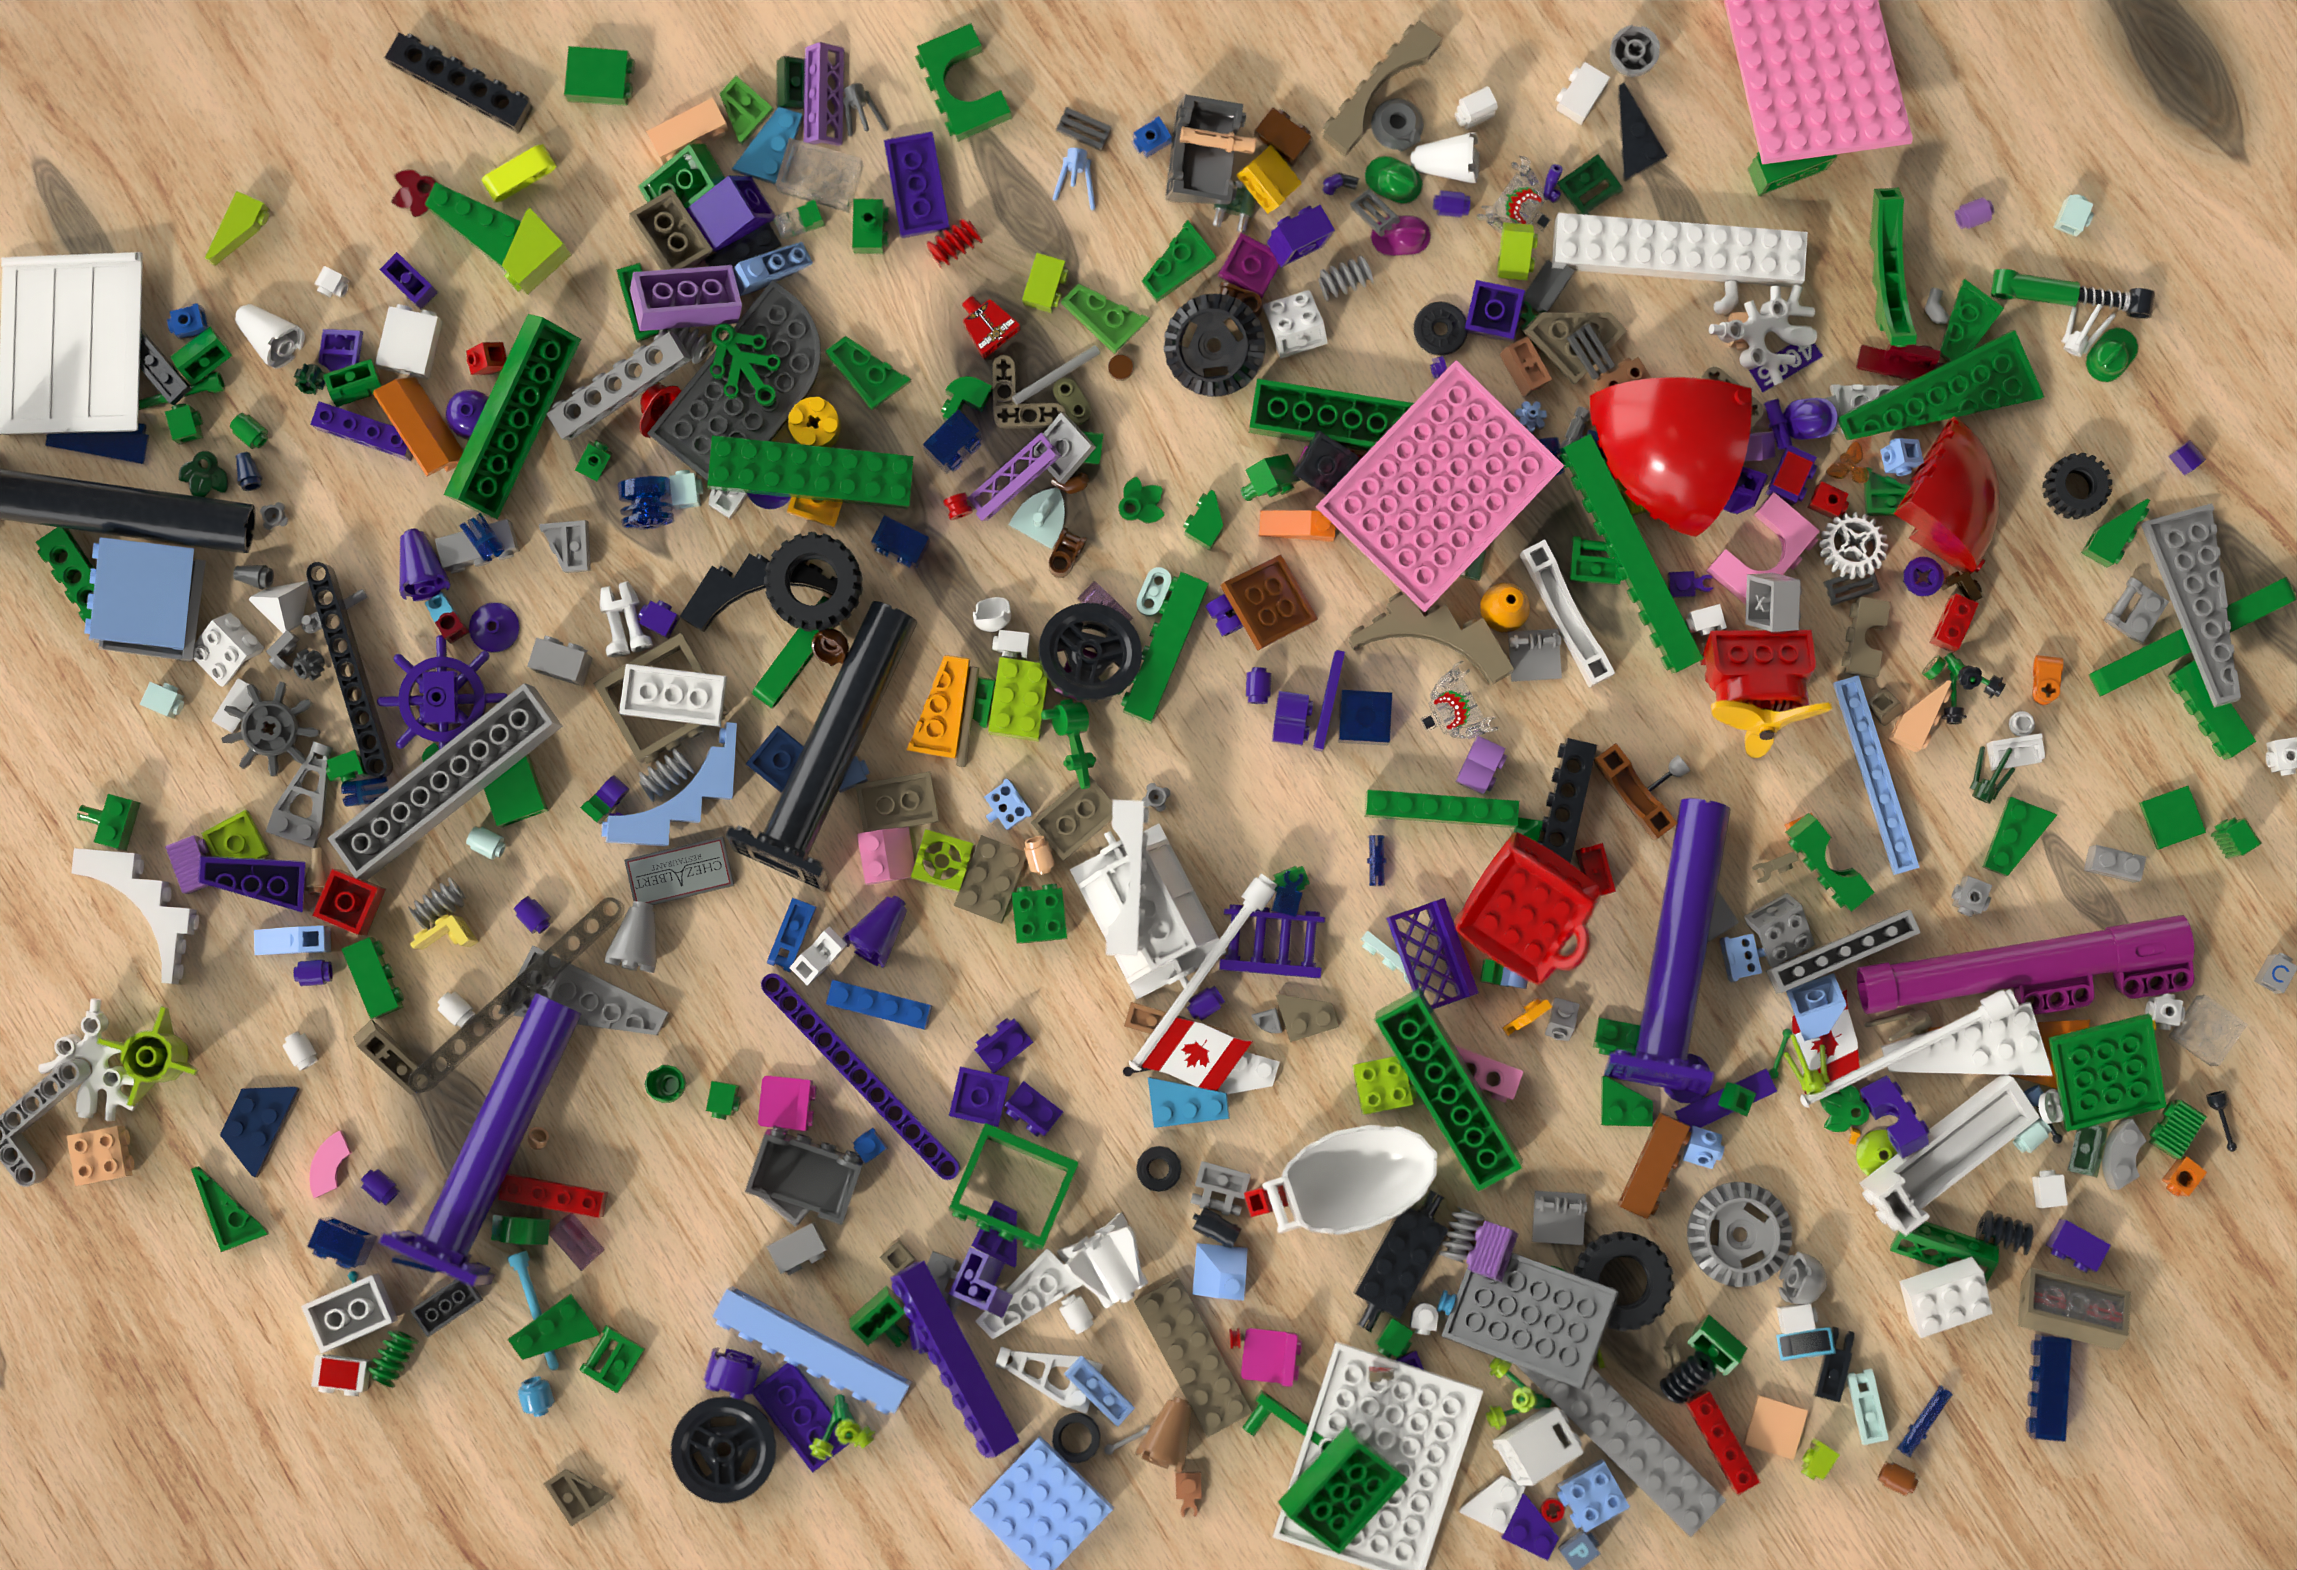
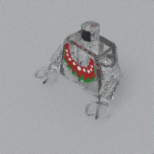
M1519 155V158L1522 160L1521 166L1516 162H1512L1511 166L1513 169L1520 171V174L1516 173L1493 206H1481L1485 209L1486 215L1478 214L1477 218L1481 221H1487L1499 233H1502L1503 222L1532 224L1543 232L1551 221L1549 217L1540 212L1546 201L1544 199V192L1538 178L1530 168V160Z
M1464 661L1454 664L1452 670L1448 671L1437 681L1430 693L1431 701L1428 705L1432 713L1420 718L1427 732L1440 726L1444 735L1450 734L1453 738L1472 739L1486 732L1498 730V727L1490 728L1489 721L1495 719V717H1483L1463 679L1470 672V669L1464 673L1459 670V665Z

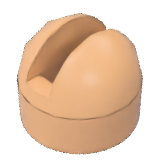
M534 1127L527 1136V1143L532 1149H542L547 1144L549 1134L543 1128Z

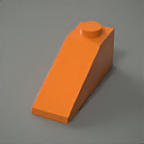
M1260 511L1259 536L1334 541L1336 526L1320 511Z

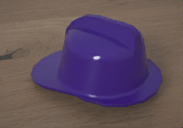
M1824 398L1793 401L1786 407L1783 413L1784 419L1788 420L1786 425L1790 436L1800 440L1821 438L1829 435L1836 427L1838 420L1835 406Z

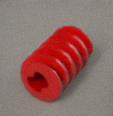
M960 219L961 228L955 224L951 225L952 234L944 230V239L936 235V245L931 241L926 242L930 254L940 268L941 262L948 266L950 265V256L958 260L957 251L962 252L964 255L967 254L966 245L974 249L973 240H977L981 244L983 243L980 234L970 220L968 223L964 219Z

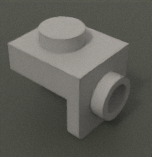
M1555 997L1545 1035L1556 1040L1569 1041L1575 1029L1579 1004Z

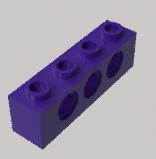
M318 401L310 423L316 430L408 461L412 460V453L394 426Z

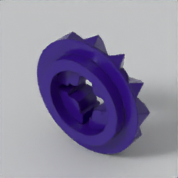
M1929 557L1913 559L1903 571V582L1908 591L1916 596L1928 597L1933 595L1943 584L1944 574L1941 566L1937 561ZM1930 570L1926 577L1928 583L1922 581L1916 584L1919 578L1917 571L1924 573Z

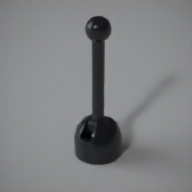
M2222 1090L2206 1095L2207 1102L2212 1109L2219 1111L2228 1142L2227 1150L2234 1152L2237 1149V1145L2232 1140L2224 1109L2228 1105L2227 1092Z

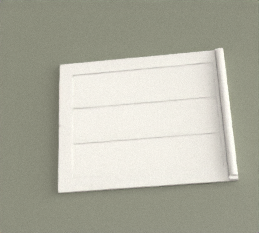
M143 253L1 257L3 269L0 331V435L138 430Z

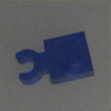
M1287 870L1283 875L1285 887L1277 886L1271 911L1296 917L1303 892L1296 891V888L1302 883L1303 874H1299L1298 880L1292 882L1289 879L1290 870Z

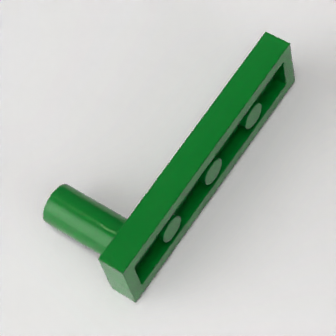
M1261 1390L1256 1396V1402L1259 1404L1242 1427L1247 1433L1255 1436L1269 1415L1273 1413L1303 1436H1306L1309 1423ZM1313 1430L1310 1441L1319 1446L1320 1441L1324 1437ZM1325 1441L1321 1449L1325 1450L1331 1442Z

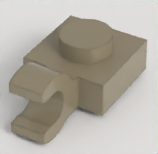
M1794 851L1769 862L1756 864L1752 867V870L1760 868L1764 871V876L1757 880L1758 883L1767 881L1771 876V872L1778 869L1779 874L1792 869V863L1798 861V858Z

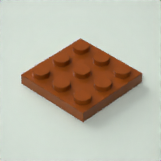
M1278 555L1220 585L1257 651L1318 620L1282 555Z

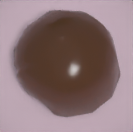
M836 629L819 631L814 635L811 644L813 654L820 661L828 663L830 666H834L837 663L843 664L849 651L847 638Z

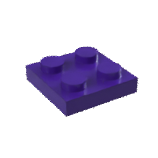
M960 1066L949 1116L999 1127L1010 1078Z

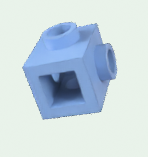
M1893 439L1889 442L1888 446L1880 450L1885 473H1896L1897 476H1905L1910 474L1912 469L1924 463L1919 439Z
M1692 1126L1690 1131L1692 1132L1691 1137L1684 1147L1683 1160L1713 1169L1716 1160L1720 1161L1724 1153L1725 1147L1721 1145L1722 1134Z

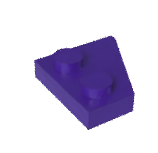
M994 1200L987 1215L1017 1227V1211ZM979 1229L971 1246L1015 1268L1017 1265V1239L1014 1238L1013 1242L1000 1237V1232L994 1229H990L989 1232Z
M1523 1493L1501 1538L1548 1561L1559 1537L1527 1495Z

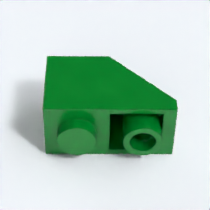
M1211 489L1207 495L1205 493L1201 495L1196 504L1199 507L1198 511L1194 516L1190 514L1183 525L1186 528L1184 536L1209 551L1223 530V522L1216 494Z

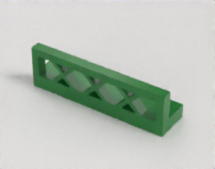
M1924 1221L1906 1236L1898 1231L1890 1246V1251L1939 1268L1952 1264L1948 1258L1958 1257L1963 1260L1972 1257L1978 1265L1988 1267L1985 1273H1983L1986 1284L1999 1263V1246H1994V1244L1989 1242L1984 1243L1983 1240H1976L1974 1237ZM1902 1239L1913 1242L1915 1246L1904 1247L1899 1244ZM1932 1248L1937 1250L1939 1254L1931 1256L1925 1254L1924 1250Z

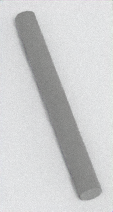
M1094 345L1012 396L1016 405L1020 404L1100 354L1099 349Z

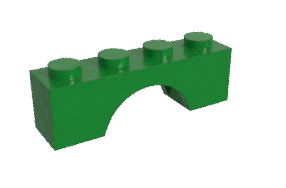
M1807 813L1785 832L1790 838L1788 841L1790 847L1797 854L1801 852L1804 855L1803 863L1811 872L1816 870L1820 875L1817 878L1818 882L1825 890L1831 889L1834 893L1831 898L1840 908L1845 906L1852 912L1875 893L1862 875L1855 869L1833 870L1829 868L1825 854L1831 836L1810 813Z

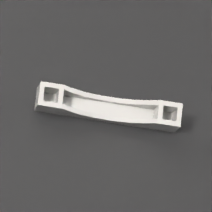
M1546 540L1523 550L1520 557L1588 687L1590 688L1612 677L1615 672L1578 611Z
M1113 800L1112 828L1120 837L1127 852L1130 864V883L1121 911L1107 928L1106 955L1137 957V951H1143V936H1138L1139 925H1144V910H1139L1140 900H1145L1146 885L1140 884L1141 874H1146L1147 859L1142 858V848H1147L1148 833H1143V823H1148L1149 807H1144V801Z

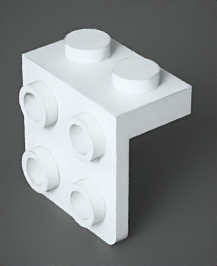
M230 612L210 622L194 645L193 659L219 686H225L244 661L260 655L264 647L241 624L240 620Z

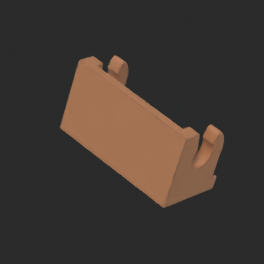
M1528 336L1507 346L1499 354L1523 398L1530 395L1534 390L1541 389L1552 380Z

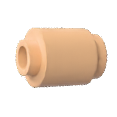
M1035 836L1025 841L1024 851L1030 871L1036 872L1037 875L1049 873L1055 863L1048 841L1044 839V836Z

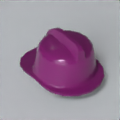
M1398 216L1400 222L1397 225L1393 223L1392 229L1389 231L1386 229L1382 237L1372 229V244L1378 252L1384 255L1419 254L1430 243L1431 234L1429 227L1419 217Z

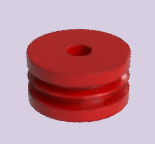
M1229 1328L1230 1349H1233V1346L1235 1348L1238 1346V1349H1240V1329L1237 1328V1331L1235 1329L1232 1331V1328Z

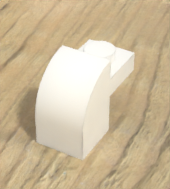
M829 926L813 945L796 959L790 969L808 986L839 957L840 952L847 943Z

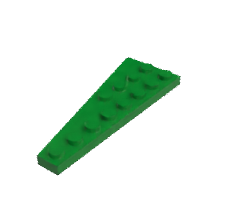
M2012 330L1839 416L1838 422L1846 440H1853L1951 419L1953 416L1960 417L2039 400L2045 396L2016 330Z

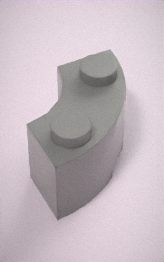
M2123 1119L2110 1132L2105 1142L2102 1170L2109 1188L2113 1190H2119L2139 1177L2136 1168V1156L2139 1148L2147 1140L2133 1119Z

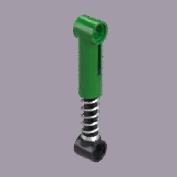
M2010 269L1994 270L1991 297L1997 299L2011 300L2016 298L2073 307L2078 302L2083 303L2084 306L2086 303L2092 304L2093 307L2101 304L2102 308L2104 306H2108L2110 309L2116 307L2118 310L2125 311L2127 316L2138 319L2152 317L2155 296L2153 290L2145 288H2133L2129 292L2123 293L2119 290L2112 292L2111 289L2104 291L2102 288L2095 290L2094 287L2089 289L2085 286L2080 287V283L2075 281L2019 274V272Z

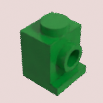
M352 750L326 760L329 766L326 767V773L331 782L341 780L342 783L355 780L357 774L363 777L369 775L364 768L360 751Z

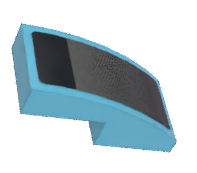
M1831 1327L1776 1335L1781 1361L1836 1353Z

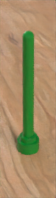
M220 372L208 374L204 381L198 382L193 386L190 385L192 389L184 397L203 391H213V393L225 391V384ZM162 394L140 399L139 410L168 401Z

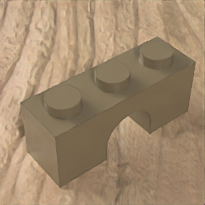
M1860 597L1856 600V603H1852L1850 617L1853 618L1852 627H1848L1846 633V642H1849L1848 652L1845 651L1842 658L1845 674L1873 679L1879 676L1883 651L1870 648L1865 641V633L1869 628L1882 630L1887 627L1891 602Z

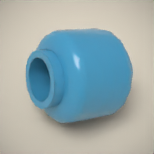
M539 1376L524 1380L521 1383L522 1386L517 1391L523 1412L533 1414L534 1417L547 1414L549 1412L548 1409L555 1402L549 1382L541 1379Z

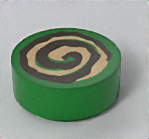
M1937 655L1927 664L1922 671V675L1928 680L1934 679L1943 670L1946 661Z

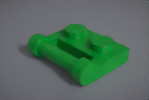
M1573 536L1569 581L1620 585L1621 579L1616 572L1618 564L1615 558L1580 555V549L1606 551L1604 545L1607 543L1605 541L1583 540L1581 537Z
M606 1325L602 1331L603 1336L587 1362L583 1363L579 1370L618 1394L645 1348ZM613 1339L618 1344L601 1372H599L595 1367Z

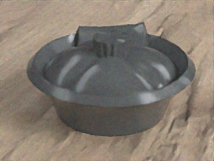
M1390 99L1380 104L1374 111L1371 120L1372 132L1380 144L1402 152L1421 141L1423 117L1413 103L1404 99Z

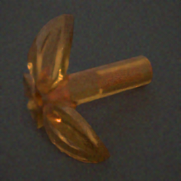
M1857 441L1853 442L1848 447L1846 453L1841 454V462H1836L1827 468V475L1835 479H1843L1851 472L1852 481L1856 483L1867 482L1869 480L1867 468L1856 466L1857 463L1863 460L1861 445Z

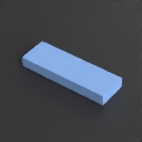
M1082 1355L1064 1373L1117 1427L1135 1409Z

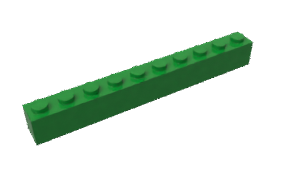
M1589 434L1561 448L1560 460L1565 468L1569 467L1573 475L1571 482L1576 491H1581L1584 497L1582 504L1588 514L1592 513L1595 522H1593L1594 528L1599 536L1603 535L1607 543L1604 547L1608 556L1615 558L1618 564L1616 572L1622 581H1626L1629 587L1627 594L1632 603H1637L1640 612H1638L1639 618L1644 626L1648 625L1652 633L1649 635L1650 640L1655 648L1659 647L1663 655L1661 662L1667 671L1670 670L1671 673H1677L1703 660L1592 435Z

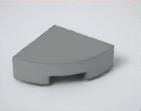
M1276 1008L1252 1014L1254 1022L1262 1030L1269 1033H1283Z

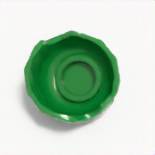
M661 1065L655 1070L649 1071L644 1083L646 1092L655 1101L660 1103L674 1102L686 1090L684 1074L677 1067L670 1065Z

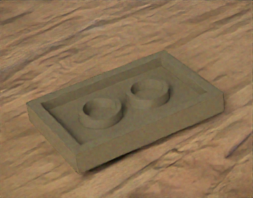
M931 772L856 784L864 833L939 822Z
M1090 775V788L1081 789L1079 782H1077L1031 822L1063 861L1112 820L1113 802Z
M981 835L954 906L1001 924L1011 900L1012 892L1015 890L1027 859L1025 852Z

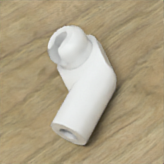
M1726 281L1724 283L1726 296L1714 304V311L1718 315L1729 314L1737 306L1739 300L1737 281Z

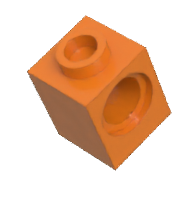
M2183 1156L2181 1159L2176 1160L2162 1178V1181L2167 1184L2166 1189L2173 1195L2189 1197L2208 1172L2189 1157ZM2182 1171L2187 1174V1182L2184 1185H2181L2178 1181V1176Z

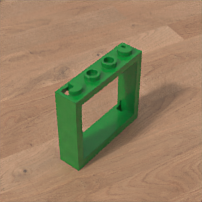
M985 1123L951 1201L949 1211L953 1212L952 1216L966 1222L967 1219L976 1222L975 1226L989 1232L990 1229H994L1000 1232L999 1236L1013 1242L1014 1238L1023 1242L1022 1246L1027 1249L1030 1248L1037 1251L1039 1248L1043 1250L1079 1162ZM987 1139L1066 1172L1040 1237L960 1204Z

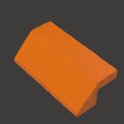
M416 377L395 379L374 390L375 398L427 477L443 468L446 472L456 468L463 450Z

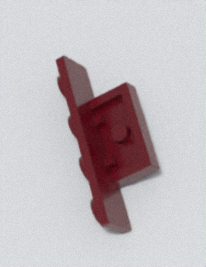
M1889 343L1886 350L1861 345L1856 368L1911 381L1945 363L1938 362L1941 351L1935 350L1930 346L1911 344L1905 347H1897L1895 345L1891 346Z

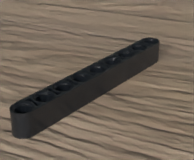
M314 562L307 568L306 575L364 768L370 776L387 777L393 770V762L336 573L330 565ZM320 568H324L325 577L319 581L316 577L317 571ZM327 592H331L333 599L330 604L326 605L324 595ZM334 616H338L340 624L337 628L333 629L331 619ZM344 639L347 642V649L341 653L338 649V644ZM352 663L355 671L352 676L348 677L345 669L348 664ZM359 687L362 691V696L356 701L352 694ZM366 711L369 715V721L363 725L360 722V715ZM373 735L377 743L374 748L370 749L367 745V740ZM380 759L384 763V768L380 773H377L374 765Z

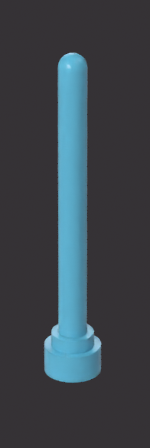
M526 1250L507 1258L510 1267L513 1266L514 1271L517 1270L534 1320L542 1312L527 1269L530 1258ZM555 1351L544 1353L549 1368L557 1370L559 1363Z

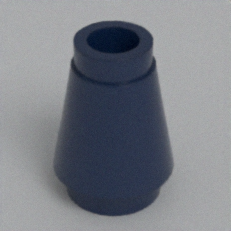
M249 452L237 454L238 485L241 486L243 491H253L260 488L263 478Z

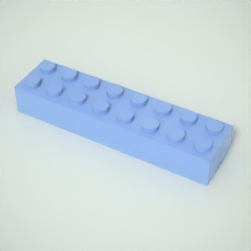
M733 1286L725 1291L712 1316L717 1319L716 1324L727 1330L734 1328L740 1331L739 1336L749 1342L753 1340L762 1343V1349L772 1354L779 1352L785 1355L784 1360L794 1366H798V1364L806 1366L808 1368L806 1372L817 1378L824 1376L830 1379L829 1384L843 1391L844 1388L853 1391L852 1396L864 1403L867 1400L875 1403V1409L888 1415L889 1412L895 1413L898 1410L912 1381Z

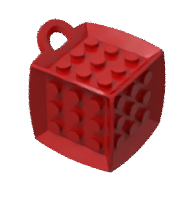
M1516 832L1502 846L1483 872L1462 910L1456 916L1454 921L1455 928L1465 939L1493 960L1521 977L1540 985L1557 968L1561 970L1574 969L1586 958L1591 943L1590 933L1586 925L1601 898V892L1595 882L1561 856L1538 842ZM1575 934L1577 937L1575 951L1569 956H1562L1560 953L1572 935Z

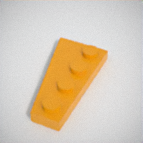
M944 655L906 750L949 758L957 757L970 658Z

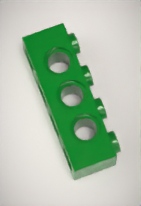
M57 527L36 541L40 548L37 552L45 563H50L53 568L51 574L58 583L62 582L67 589L64 592L71 603L78 605L80 608L78 614L85 622L86 618L91 619L92 609L87 608L86 597L88 593L94 592V584L90 583L91 568L94 567L69 529ZM67 551V560L60 563V554ZM81 572V580L74 584V574Z

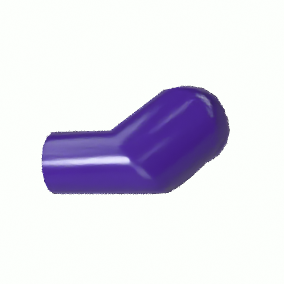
M1558 164L1551 165L1543 192L1546 201L1550 200L1552 203H1556L1561 196V192L1555 189L1563 171V168Z

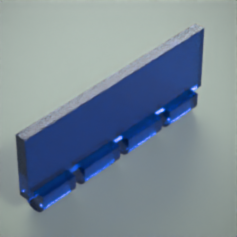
M138 423V430L47 434L45 446L144 464L149 435L145 434L146 424Z

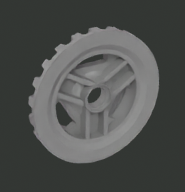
M1730 1182L1711 1189L1696 1203L1688 1220L1687 1241L1694 1261L1710 1278L1729 1286H1753L1770 1279L1773 1274L1781 1269L1784 1261L1787 1260L1789 1249L1792 1246V1226L1790 1225L1787 1211L1782 1206L1780 1200L1771 1192L1752 1183ZM1748 1202L1766 1213L1768 1218L1764 1223L1744 1210ZM1713 1219L1719 1220L1718 1245L1710 1244L1711 1223ZM1737 1227H1743L1747 1232V1237L1742 1242H1737L1733 1237V1232ZM1761 1250L1763 1251L1765 1257L1761 1261L1743 1268L1740 1260Z

